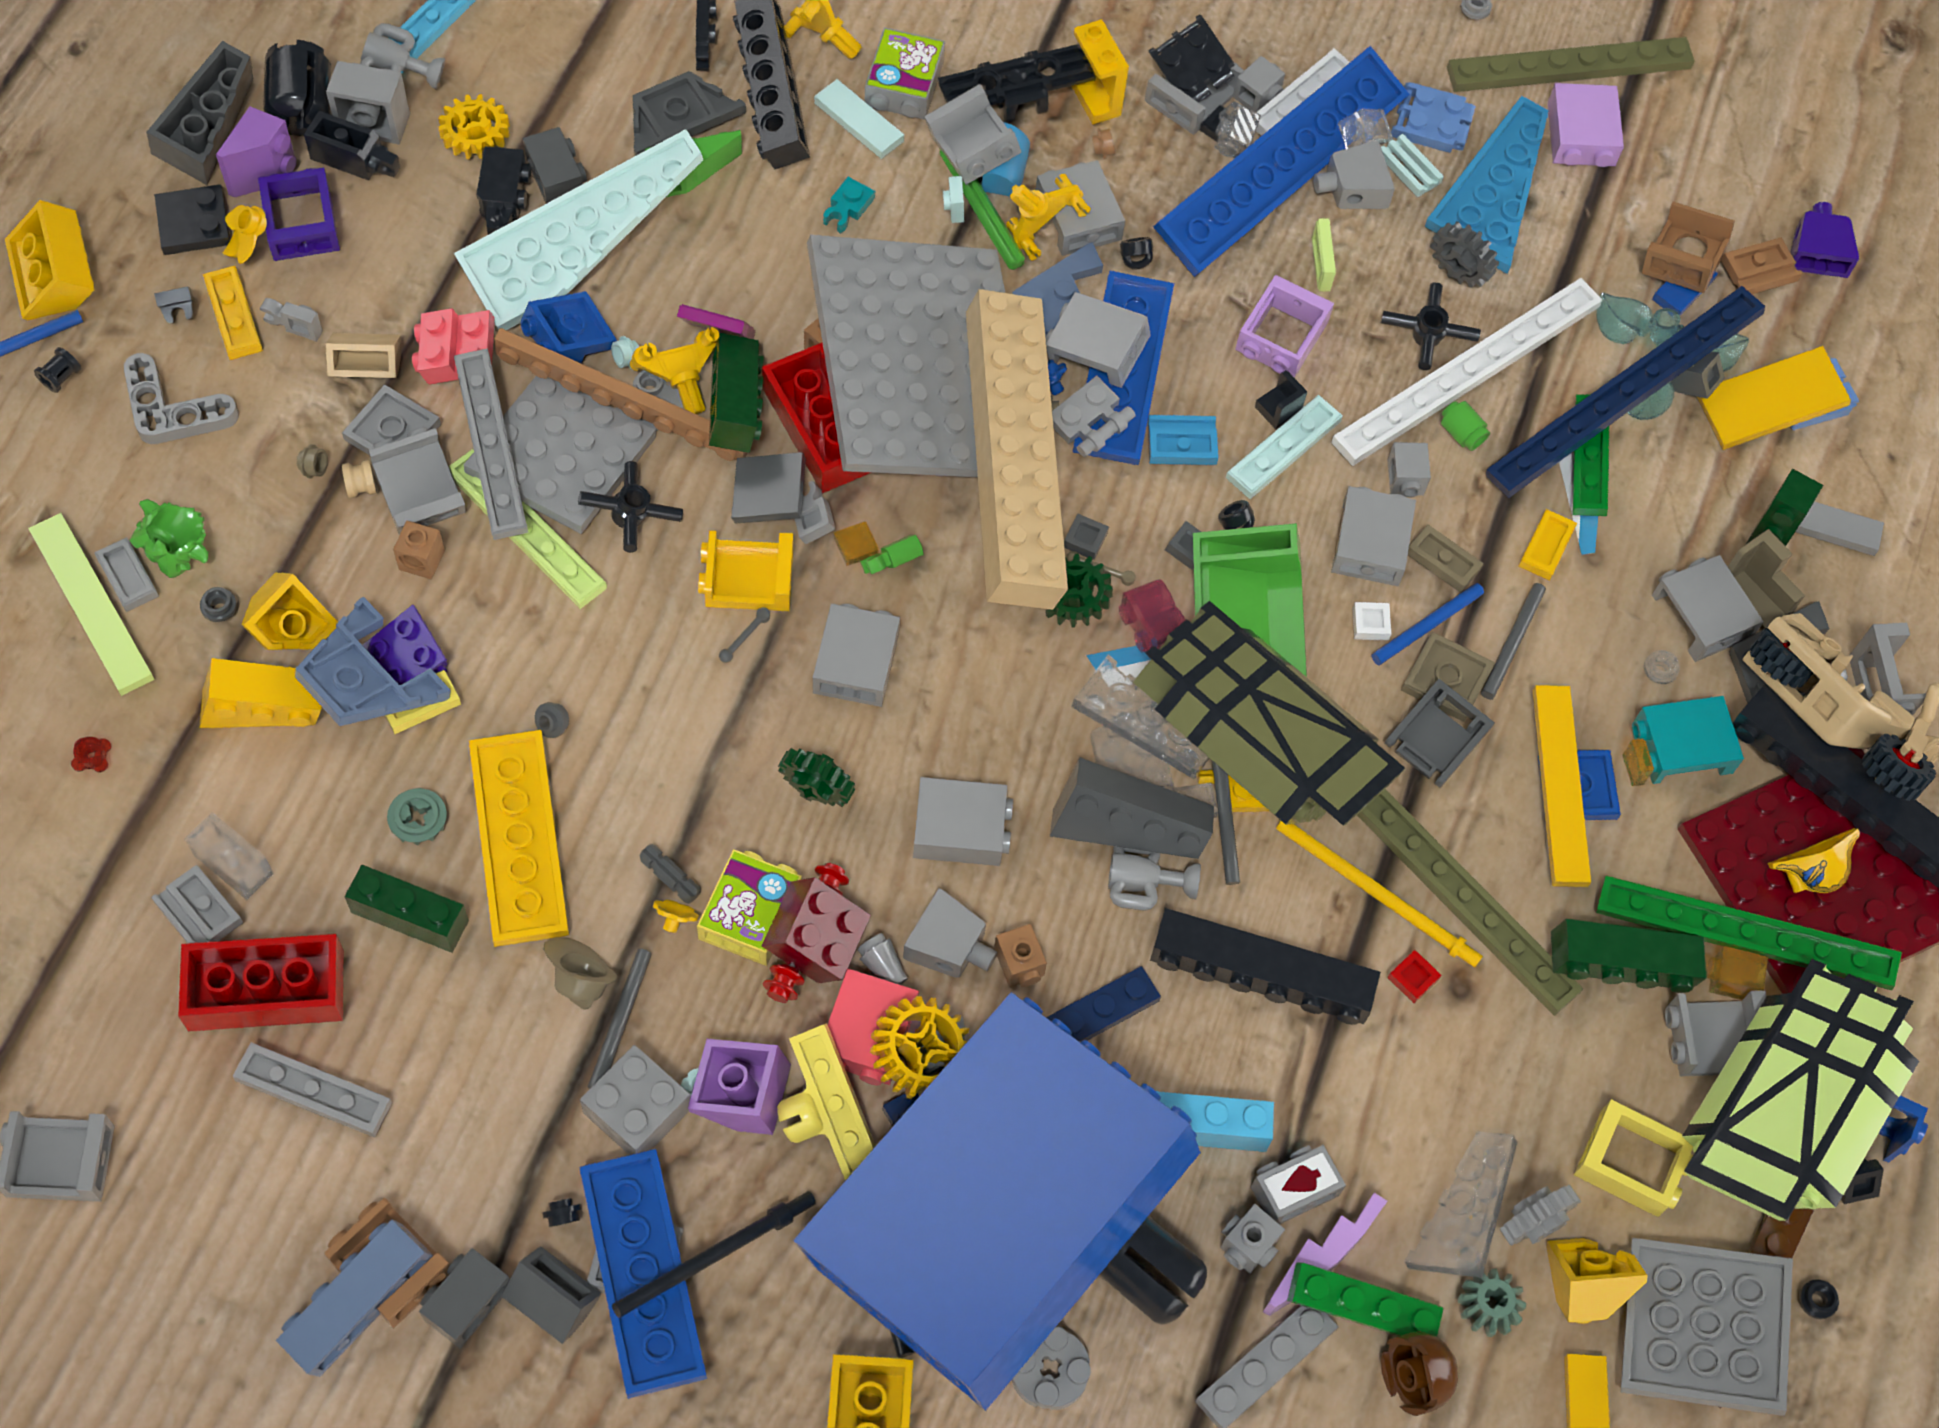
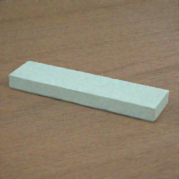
M1317 395L1227 472L1226 479L1249 499L1253 498L1341 422L1343 415L1320 395Z

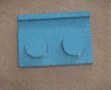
M1149 415V464L1217 465L1216 416Z

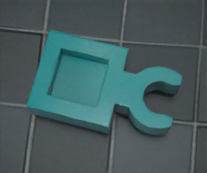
M848 176L831 197L830 206L832 207L825 210L823 224L827 226L832 219H838L840 221L837 224V232H844L848 227V218L852 217L858 221L874 201L875 190Z

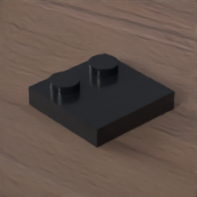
M221 184L154 194L160 244L164 255L227 246L229 244V227L225 221L227 213Z

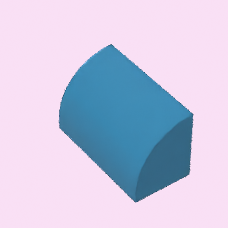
M1003 122L1008 129L1011 128L1014 131L1022 153L984 174L982 188L988 193L1010 196L1013 192L1011 188L1014 185L1021 186L1023 183L1030 142L1025 133L1020 129Z

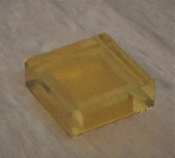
M866 521L834 532V540L846 566L879 553V548Z
M1642 738L1631 740L1622 754L1632 787L1644 785L1654 771L1646 741Z

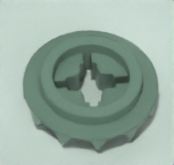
M422 788L410 789L399 794L390 804L387 813V821L391 832L402 842H413L417 846L420 842L426 840L433 841L435 835L440 831H444V824L447 818V811L443 800L436 793ZM411 807L419 814L426 812L423 816L425 826L418 825L416 821L409 823L412 820Z

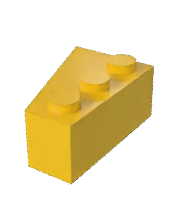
M211 658L202 689L199 728L305 727L316 724L321 712V705L295 678L296 668Z

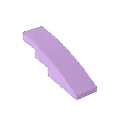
M1373 1193L1355 1223L1341 1215L1322 1247L1308 1238L1263 1312L1271 1316L1291 1303L1287 1301L1296 1262H1303L1332 1271L1360 1241L1387 1203V1200Z

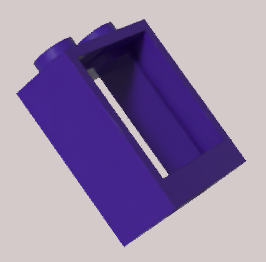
M324 167L309 168L303 171L284 174H272L258 178L262 208L267 220V240L274 261L340 251L330 187ZM320 193L325 222L276 229L272 200Z

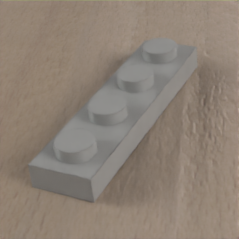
M250 1043L232 1076L236 1082L374 1138L392 1104L388 1097L254 1043Z
M1300 1306L1203 1392L1195 1402L1218 1428H1227L1338 1328V1325L1328 1314Z

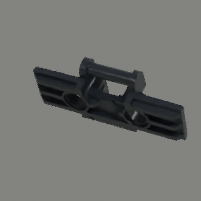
M1075 44L1042 53L1034 50L1026 52L1023 57L990 64L989 61L980 63L976 69L938 77V83L946 103L975 86L982 85L990 105L997 104V107L1004 108V121L1008 122L1015 120L1018 105L1036 101L1038 114L1048 112V91L1093 81L1096 79V76L1081 46ZM1049 67L1055 71L1054 74L1048 76L1040 73V71Z

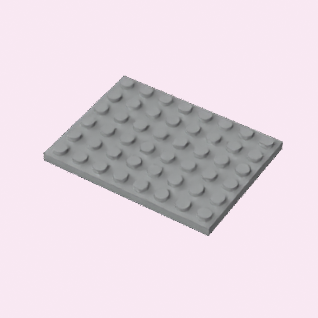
M810 235L807 247L843 471L978 477L966 311L978 289L1005 293L997 250Z

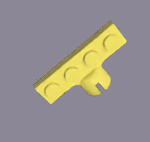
M826 1023L789 1038L806 1080V1089L803 1092L781 1100L777 1106V1112L780 1122L800 1115L801 1121L783 1129L791 1142L800 1143L819 1134L826 1135L846 1181L876 1145Z

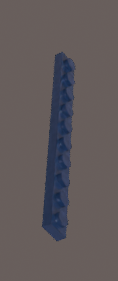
M1741 286L1487 469L1486 477L1510 498L1764 314L1766 306Z

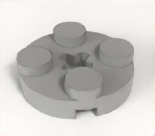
M1056 1326L1012 1379L1013 1386L1018 1395L1029 1405L1050 1408V1410L1064 1409L1076 1402L1085 1390L1091 1374L1088 1353L1083 1344L1074 1335ZM1045 1359L1051 1362L1056 1360L1060 1364L1057 1369L1059 1377L1054 1379L1050 1374L1044 1377L1040 1372L1044 1367L1042 1361Z

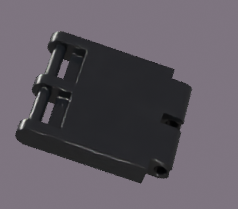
M1201 14L1195 17L1196 21L1179 33L1177 30L1173 32V37L1158 48L1154 49L1152 47L1148 50L1168 82L1198 103L1211 94L1206 86L1210 82H1212L1217 90L1235 78L1230 69L1235 66L1233 60Z

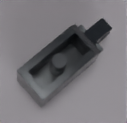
M318 111L304 133L310 159L366 180H370L376 172L395 177L400 169L398 155L389 152L387 147L381 145L379 135L372 129Z
M484 146L476 195L479 200L480 215L486 220L488 235L519 219L520 209H526L527 191L524 190V184L530 183L531 164L526 163L523 149Z

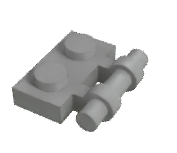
M1095 376L1052 411L1053 428L1068 444L1077 437L1083 440L1077 446L1078 452L1083 457H1086L1092 451L1098 452L1106 445L1105 441L1115 433L1120 434L1128 427V422L1136 415L1129 406H1126L1120 412L1113 410L1119 405L1120 398L1098 376ZM1100 419L1105 422L1097 431L1091 428Z

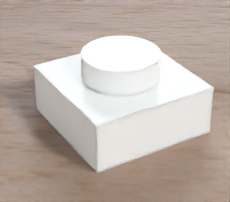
M1355 602L1352 608L1354 639L1389 640L1391 636L1389 603Z

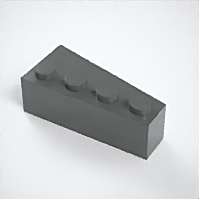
M222 41L146 132L151 154L207 185L218 161L216 154L228 138L253 81L250 56Z

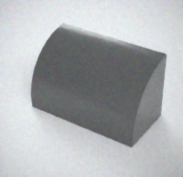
M540 1246L519 1261L501 1297L563 1344L587 1318L602 1293Z

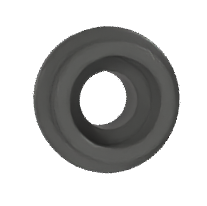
M221 587L207 590L200 601V610L203 616L213 622H222L229 619L237 608L234 595L229 590ZM217 604H225L219 609H213Z
M547 702L541 704L536 709L535 724L537 729L542 731V735L547 738H556L561 736L568 727L569 715L562 705Z

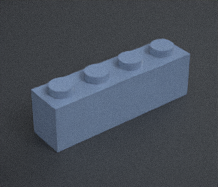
M391 1220L388 1224L386 1222L380 1224L370 1234L368 1238L370 1243L360 1253L355 1252L351 1254L341 1264V1273L331 1283L326 1282L321 1285L311 1296L312 1303L302 1313L298 1312L291 1316L282 1326L281 1330L283 1333L276 1339V1342L307 1374L321 1377L380 1315L377 1308L434 1256L403 1224Z

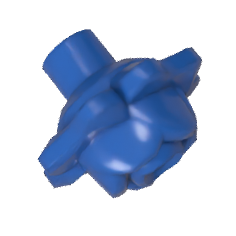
M1051 359L1048 361L1050 391L1052 395H1057L1064 390L1060 380L1067 367L1065 363L1058 365Z

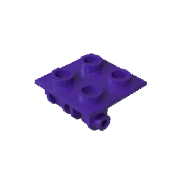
M413 604L363 644V647L399 685L406 683L430 668L435 674L443 670L447 673V659Z

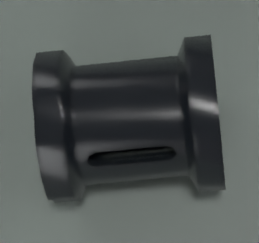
M61 347L54 351L55 356L42 368L37 367L34 370L36 378L54 393H58L61 390L60 385L73 372L78 373L81 370L79 362Z

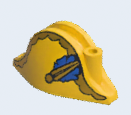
M1853 828L1804 850L1769 862L1768 865L1771 869L1780 870L1787 874L1794 893L1804 890L1819 893L1835 891L1849 877L1851 852L1854 843L1859 837V830Z

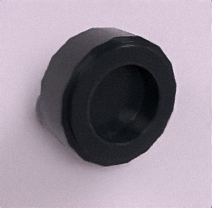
M1150 237L1132 238L1120 243L1121 255L1127 267L1141 269L1148 266L1152 261L1153 243ZM1145 254V257L1140 261L1131 260V256Z
M1245 500L1229 504L1221 510L1218 516L1225 530L1238 527L1251 528L1255 523L1254 511L1249 502Z

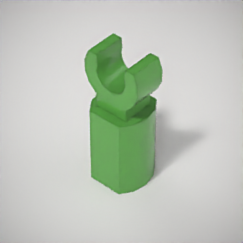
M911 534L882 547L880 553L862 559L860 563L865 574L869 572L874 574L886 567L895 568L924 554L918 537Z

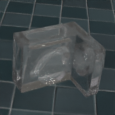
M1362 108L1338 122L1346 149L1379 140L1380 144L1393 140L1385 112L1381 109Z

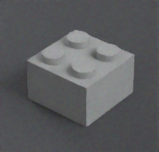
M337 61L326 90L332 115L372 129L379 135L380 141L400 144L410 116L402 74L390 69H379L363 66L358 63Z
M633 1045L580 1099L583 1114L625 1152L632 1155L652 1150L689 1112L688 1105L691 1097L682 1086L636 1045Z

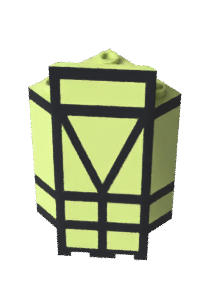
M1811 959L1791 993L1766 996L1683 1133L1682 1137L1693 1146L1695 1153L1684 1172L1691 1179L1779 1221H1787L1794 1209L1836 1208L1919 1063V1060L1903 1046L1913 1030L1904 1018L1914 1001L1901 995L1897 999L1876 993L1877 985L1847 974L1845 979L1840 978L1828 971L1826 964Z

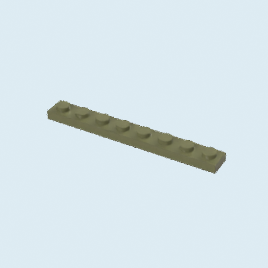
M1687 37L1451 59L1448 62L1447 71L1453 91L1463 92L1692 69L1695 60Z
M1386 789L1357 814L1554 1016L1582 992L1583 988L1574 979L1568 978L1567 974L1553 973L1552 956Z

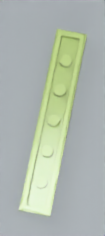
M471 449L448 467L454 483L488 516L480 479L464 472V464L474 452ZM522 502L528 533L509 538L580 609L607 589L606 582L530 506Z
M59 513L28 528L120 695L123 696L155 680L63 515Z

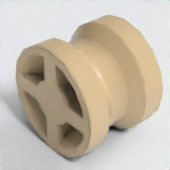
M370 459L363 460L360 465L342 464L348 498H354L358 493L367 492L370 495L377 493Z

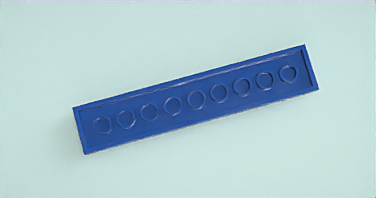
M1369 46L1153 226L1154 229L1195 277L1310 180L1314 174H1317L1329 164L1330 157L1334 152L1349 147L1410 94L1375 50Z

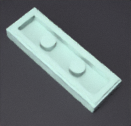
M838 79L814 96V103L879 158H884L904 142V134Z

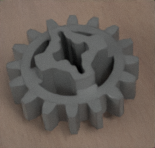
M1456 222L1453 226L1447 223L1432 238L1434 241L1430 248L1435 250L1432 257L1439 260L1441 263L1438 267L1440 269L1446 268L1448 270L1447 276L1457 279L1459 284L1466 281L1469 287L1473 288L1475 284L1481 287L1497 272L1496 267L1499 265V262L1494 259L1497 252L1489 248L1491 242L1489 240L1483 241L1481 239L1482 232L1473 231L1471 225L1462 228L1459 222Z

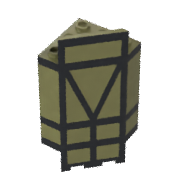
M1210 600L1200 608L1191 622L1186 619L1170 632L1160 649L1153 646L1145 653L1151 660L1133 681L1136 686L1158 704L1154 709L1286 825L1311 822L1313 819L1318 821L1328 812L1345 826L1399 777L1405 769L1403 765L1377 744L1379 739L1251 629L1241 628Z

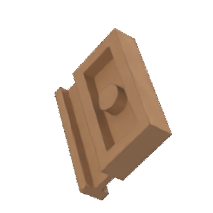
M1782 237L1724 253L1721 259L1734 285H1738L1739 288L1743 286L1751 294L1798 282L1803 274L1801 270L1798 271L1796 269V261Z

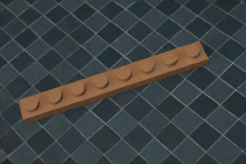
M502 328L499 329L494 338L496 354L508 364L522 365L537 377L543 379L549 377L560 382L565 389L571 392H583L603 406L612 405L621 409L625 415L632 419H644L653 423L658 430L664 433L673 432L684 437L693 446H705L714 450L718 456L725 460L737 461V458L746 457L748 454L746 452L709 446L710 420Z

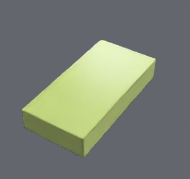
M1324 218L1316 221L1312 235V247L1317 288L1319 291H1331L1336 268L1329 218Z

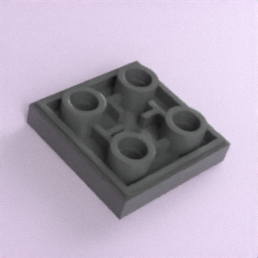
M803 452L737 458L731 516L735 524L801 518L806 462Z

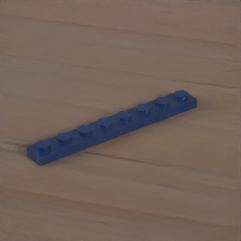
M1141 966L1046 1018L1050 1021L1054 1018L1060 1020L1072 1032L1070 1036L1081 1043L1083 1040L1088 1041L1160 1002L1161 995ZM918 1092L912 1099H906V1094H903L883 1105L882 1110L892 1127L919 1098Z

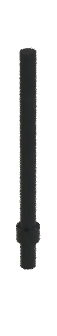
M807 1191L787 1204L780 1202L767 1210L766 1216L612 1303L614 1313L618 1318H621L773 1229L779 1231L793 1223L795 1216L816 1205L813 1194Z

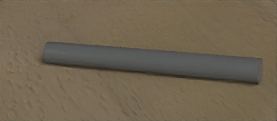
M1540 583L1533 584L1481 692L1484 698L1489 700L1495 698L1546 591L1544 585Z
M1212 761L1226 885H1235L1240 883L1229 778L1228 774Z
M638 949L589 1081V1089L612 1066L652 955L648 950Z

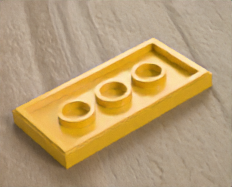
M1823 346L1722 381L1708 399L1697 397L1722 450L1847 407L1851 402Z

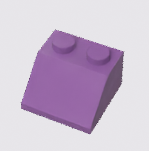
M253 107L247 109L216 154L228 194L232 197L260 191L259 177L293 172L296 166V157L285 120Z
M706 1039L688 1110L691 1113L736 1131L773 1135L778 1118L777 1106L783 1098L791 1064L778 1045Z

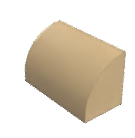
M332 333L326 342L327 376L396 378L398 375L401 359V334Z

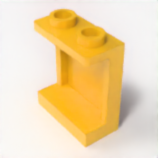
M1103 19L1075 27L1074 36L1086 55L1096 79L1072 85V89L1092 125L1121 116L1129 65Z
M709 530L708 542H702L701 563H706V573H699L698 593L705 594V607L753 610L763 607L773 611H790L794 551L793 533H779V543L719 540L717 539V532Z

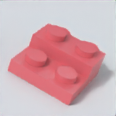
M453 308L421 314L420 324L414 326V336L419 344V352L413 353L412 364L415 371L420 373L428 385L459 380L454 355L488 348L492 364L495 317L490 310L457 315Z

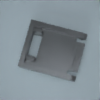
M1438 679L1391 733L1384 744L1391 748L1397 740H1400L1402 744L1395 753L1428 779L1436 771L1440 772L1441 775L1437 778L1435 785L1441 788L1492 729L1495 722L1442 680ZM1445 700L1449 701L1473 720L1466 730L1439 709Z

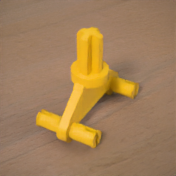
M806 0L800 8L795 7L790 13L791 18L784 26L786 37L789 39L792 38L800 26L820 33L819 38L824 43L829 40L848 59L854 58L862 48L861 44L841 26L844 21L839 16L835 18L829 0Z
M1066 174L1059 175L1062 181L1056 177L1055 184L1060 189L1042 194L1037 190L1031 191L1024 184L1021 186L1014 185L1011 188L1013 192L1010 195V199L1019 206L1021 215L1020 220L1017 217L1011 218L1010 220L1013 224L1007 221L1006 226L1014 235L1013 239L1019 249H1023L1030 260L1038 259L1034 253L1039 257L1041 255V250L1034 243L1033 234L1066 205L1073 206L1079 217L1086 216L1083 210L1087 213L1090 212L1091 208L1082 198V190L1078 185H1073Z
M714 327L707 328V330L697 334L694 344L658 353L653 343H648V345L646 343L633 352L630 367L634 371L639 369L641 371L643 369L664 379L666 382H670L671 388L678 389L684 409L696 415L701 414L705 411V406L696 382L700 380L699 373L716 346L719 332Z

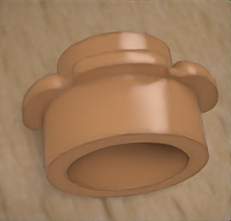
M1098 128V135L1092 136L1096 155L1103 154V159L1106 160L1108 155L1116 154L1110 129L1101 130Z

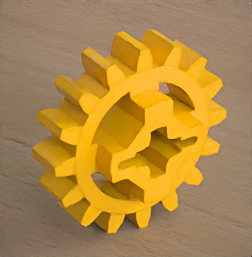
M466 94L465 101L463 102L456 98L453 99V108L444 106L445 115H440L438 118L440 124L438 126L440 138L443 139L444 147L446 149L452 147L455 156L465 152L466 159H470L472 154H477L479 159H482L484 146H505L504 138H509L510 136L508 114H505L504 106H496L494 98H490L485 102L483 101L482 94H479L476 100H471L470 95ZM491 120L495 122V127L492 126ZM454 126L457 127V134L453 131Z

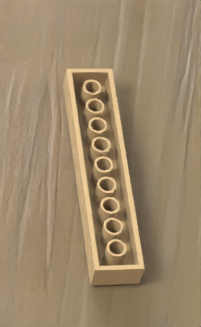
M978 289L966 311L986 598L987 602L1053 610L1068 590L1042 299Z

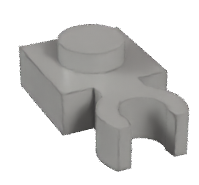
M265 298L260 307V311L266 312L263 317L265 322L273 325H284L287 332L316 342L323 332L318 313L308 306H297L288 302L283 306L276 300Z
M813 481L809 482V493L806 496L803 495L801 518L795 519L799 538L805 544L836 530L829 502L822 496V490Z

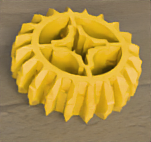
M916 996L912 1003L904 998L898 1002V1008L891 1005L885 1011L887 1017L881 1016L876 1021L879 1030L872 1032L871 1039L878 1044L870 1048V1053L880 1056V1059L873 1064V1068L885 1069L886 1073L882 1075L881 1082H887L890 1079L894 1080L893 1092L897 1093L905 1087L906 1099H912L917 1092L920 1096L938 1076L922 1075L923 1070L928 1067V1063L936 1064L940 1061L946 1063V1067L968 1042L963 1040L962 1037L969 1033V1028L963 1027L959 1029L957 1023L961 1020V1015L957 1014L951 1018L948 1015L950 1004H945L940 1009H937L936 998L929 999L926 1005L922 996ZM921 1021L915 1033L906 1032L904 1035L897 1033L901 1023ZM936 1030L940 1033L944 1042L940 1041L937 1037ZM919 1041L924 1045L922 1049L926 1048L927 1053L924 1055L919 1051L921 1047L917 1048L916 1043ZM898 1053L906 1059L907 1067L900 1060Z

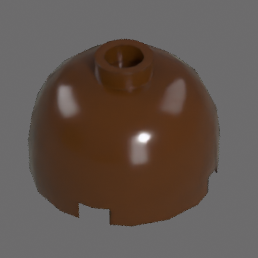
M1421 1331L1389 1339L1386 1343L1390 1344L1389 1349L1382 1352L1381 1355L1382 1376L1391 1397L1398 1393L1401 1401L1405 1404L1399 1407L1406 1413L1418 1416L1437 1410L1445 1405L1456 1391L1458 1383L1457 1361L1449 1347L1437 1336Z

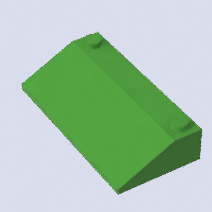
M1297 523L1193 533L1195 616L1200 608L1210 600L1241 628L1251 629L1307 677L1301 546Z

